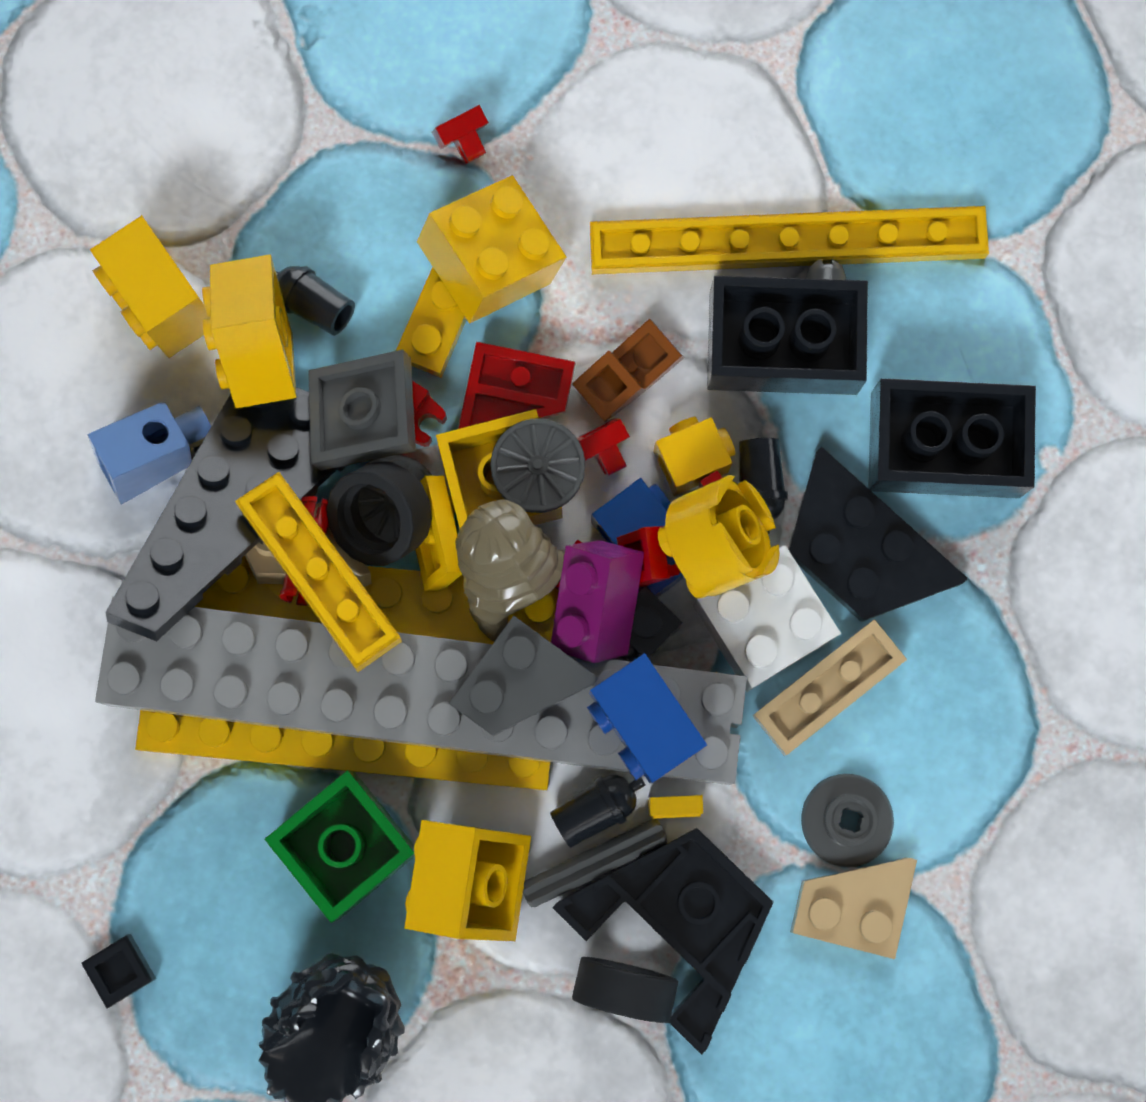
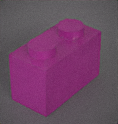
M602 540L567 545L565 547L551 643L567 655L592 663L627 655L644 552Z

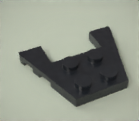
M695 828L559 900L552 908L587 941L619 906L626 902L678 952L703 979L672 1011L669 1023L702 1055L710 1044L722 1012L725 1011L735 983L750 956L774 902L698 828Z

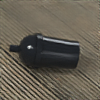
M289 266L280 272L276 271L288 314L293 313L333 336L339 334L347 326L355 309L353 300L316 276L315 271L307 266Z
M754 438L739 441V483L746 480L759 492L767 504L773 520L782 514L785 501L788 500V492L784 488L779 439Z
M619 775L599 776L594 779L595 782L552 810L550 815L567 845L572 848L617 823L621 825L628 821L627 817L632 814L636 807L637 797L635 791L646 786L642 777L629 783L624 777Z

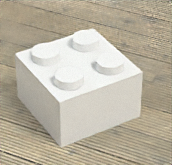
M786 545L779 548V562L771 574L722 594L696 599L693 605L735 675L747 676L746 692L841 634Z

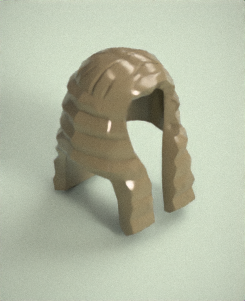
M497 500L478 506L467 517V520L460 528L455 544L458 566L464 577V593L468 598L469 610L479 629L490 640L495 641L506 627L509 615L540 600L549 594L560 582L565 552L563 549L557 550V547L551 543L550 538L542 529L532 523L526 511L517 503L509 500Z

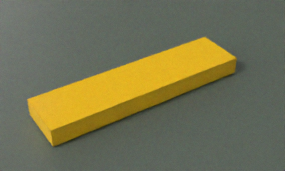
M277 472L235 501L239 510L357 673L402 642L397 631L280 472Z

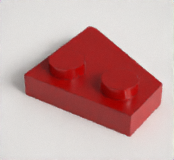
M476 342L458 429L535 409L537 410L538 418L541 419L566 413L576 365L575 361Z

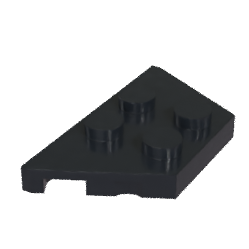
M822 446L813 457L810 475L802 496L788 550L797 564L859 621L870 620L886 612L958 587L967 580L968 577Z

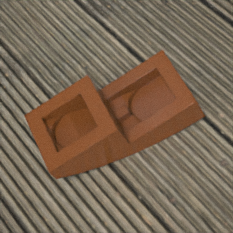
M648 319L613 352L607 351L578 377L572 385L600 418L606 422L682 361L684 356L651 319Z

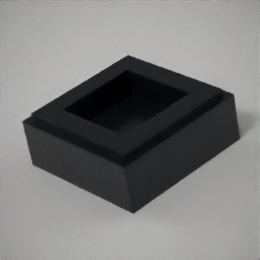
M131 934L122 937L81 963L106 1009L116 1005L156 980L155 975Z

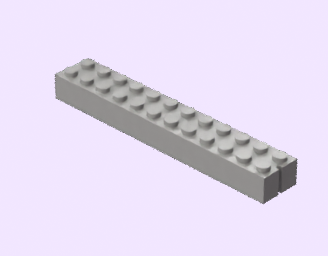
M194 607L157 642L111 623L107 625L95 698L96 703L103 705L629 772L618 755V752L623 750L625 746L614 730L604 734L587 709L589 705L594 703L589 694L590 690L631 663L628 661L609 659L592 663L570 656L598 677L594 685L493 737L449 704L492 644L398 633L402 640L400 644L357 673L329 632L319 622ZM653 665L707 743L706 747L662 777L725 785L735 784L740 735L730 734V728H737L742 725L747 676Z

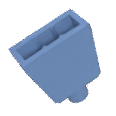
M164 402L153 405L87 435L97 463L122 505L188 468L192 461L189 445L205 438L211 425L200 406L174 418Z

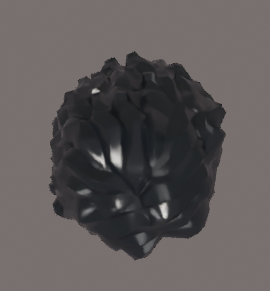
M330 953L321 961L299 973L293 972L290 976L292 984L279 996L271 998L272 1012L269 1017H264L262 1020L263 1040L259 1042V1047L263 1052L258 1061L265 1068L264 1079L268 1083L266 1093L269 1096H273L274 1099L284 1098L285 1102H342L348 1095H352L357 1099L363 1096L367 1086L379 1083L382 1080L381 1072L387 1065L390 1057L398 1054V1036L405 1033V1027L398 1014L401 1001L396 994L388 972L381 967L366 964L357 955L342 957Z

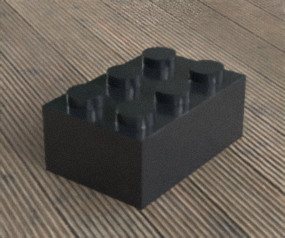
M714 276L709 293L707 390L858 395L867 381L868 281Z
M881 378L871 392L868 489L874 492L1021 498L1035 487L1036 386Z

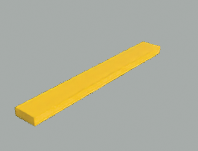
M985 206L590 222L592 275L811 266L820 259H822L823 264H830L831 259L841 265L985 259L989 254Z

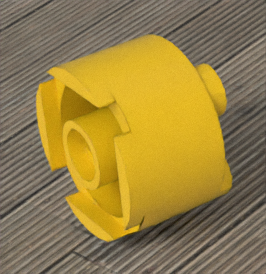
M728 475L673 500L666 512L665 526L658 530V541L661 549L667 556L674 558L675 563L686 579L690 593L697 599L716 596L769 575L776 569L779 562V544L772 547L770 545L768 531L776 527L767 504L746 480L736 483L732 481L735 477L732 475Z

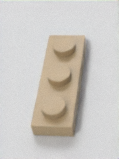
M874 619L752 716L781 753L786 756L904 663L907 658Z

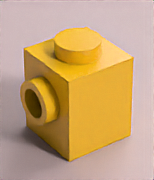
M696 416L684 419L669 428L671 435L655 441L653 452L673 496L699 486L701 480L718 470L721 476L729 473L733 464L730 457L736 455L733 442L724 427L717 430L712 417L698 422Z

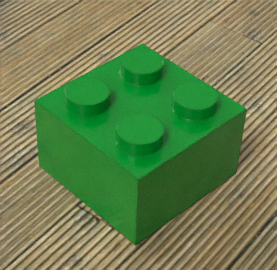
M349 770L264 839L331 923L340 920L415 857L414 844L359 776Z

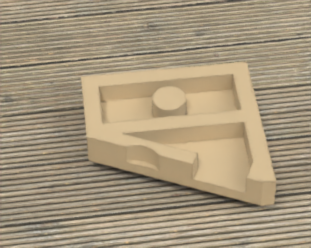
M901 858L896 861L803 880L790 932L895 959L917 860Z

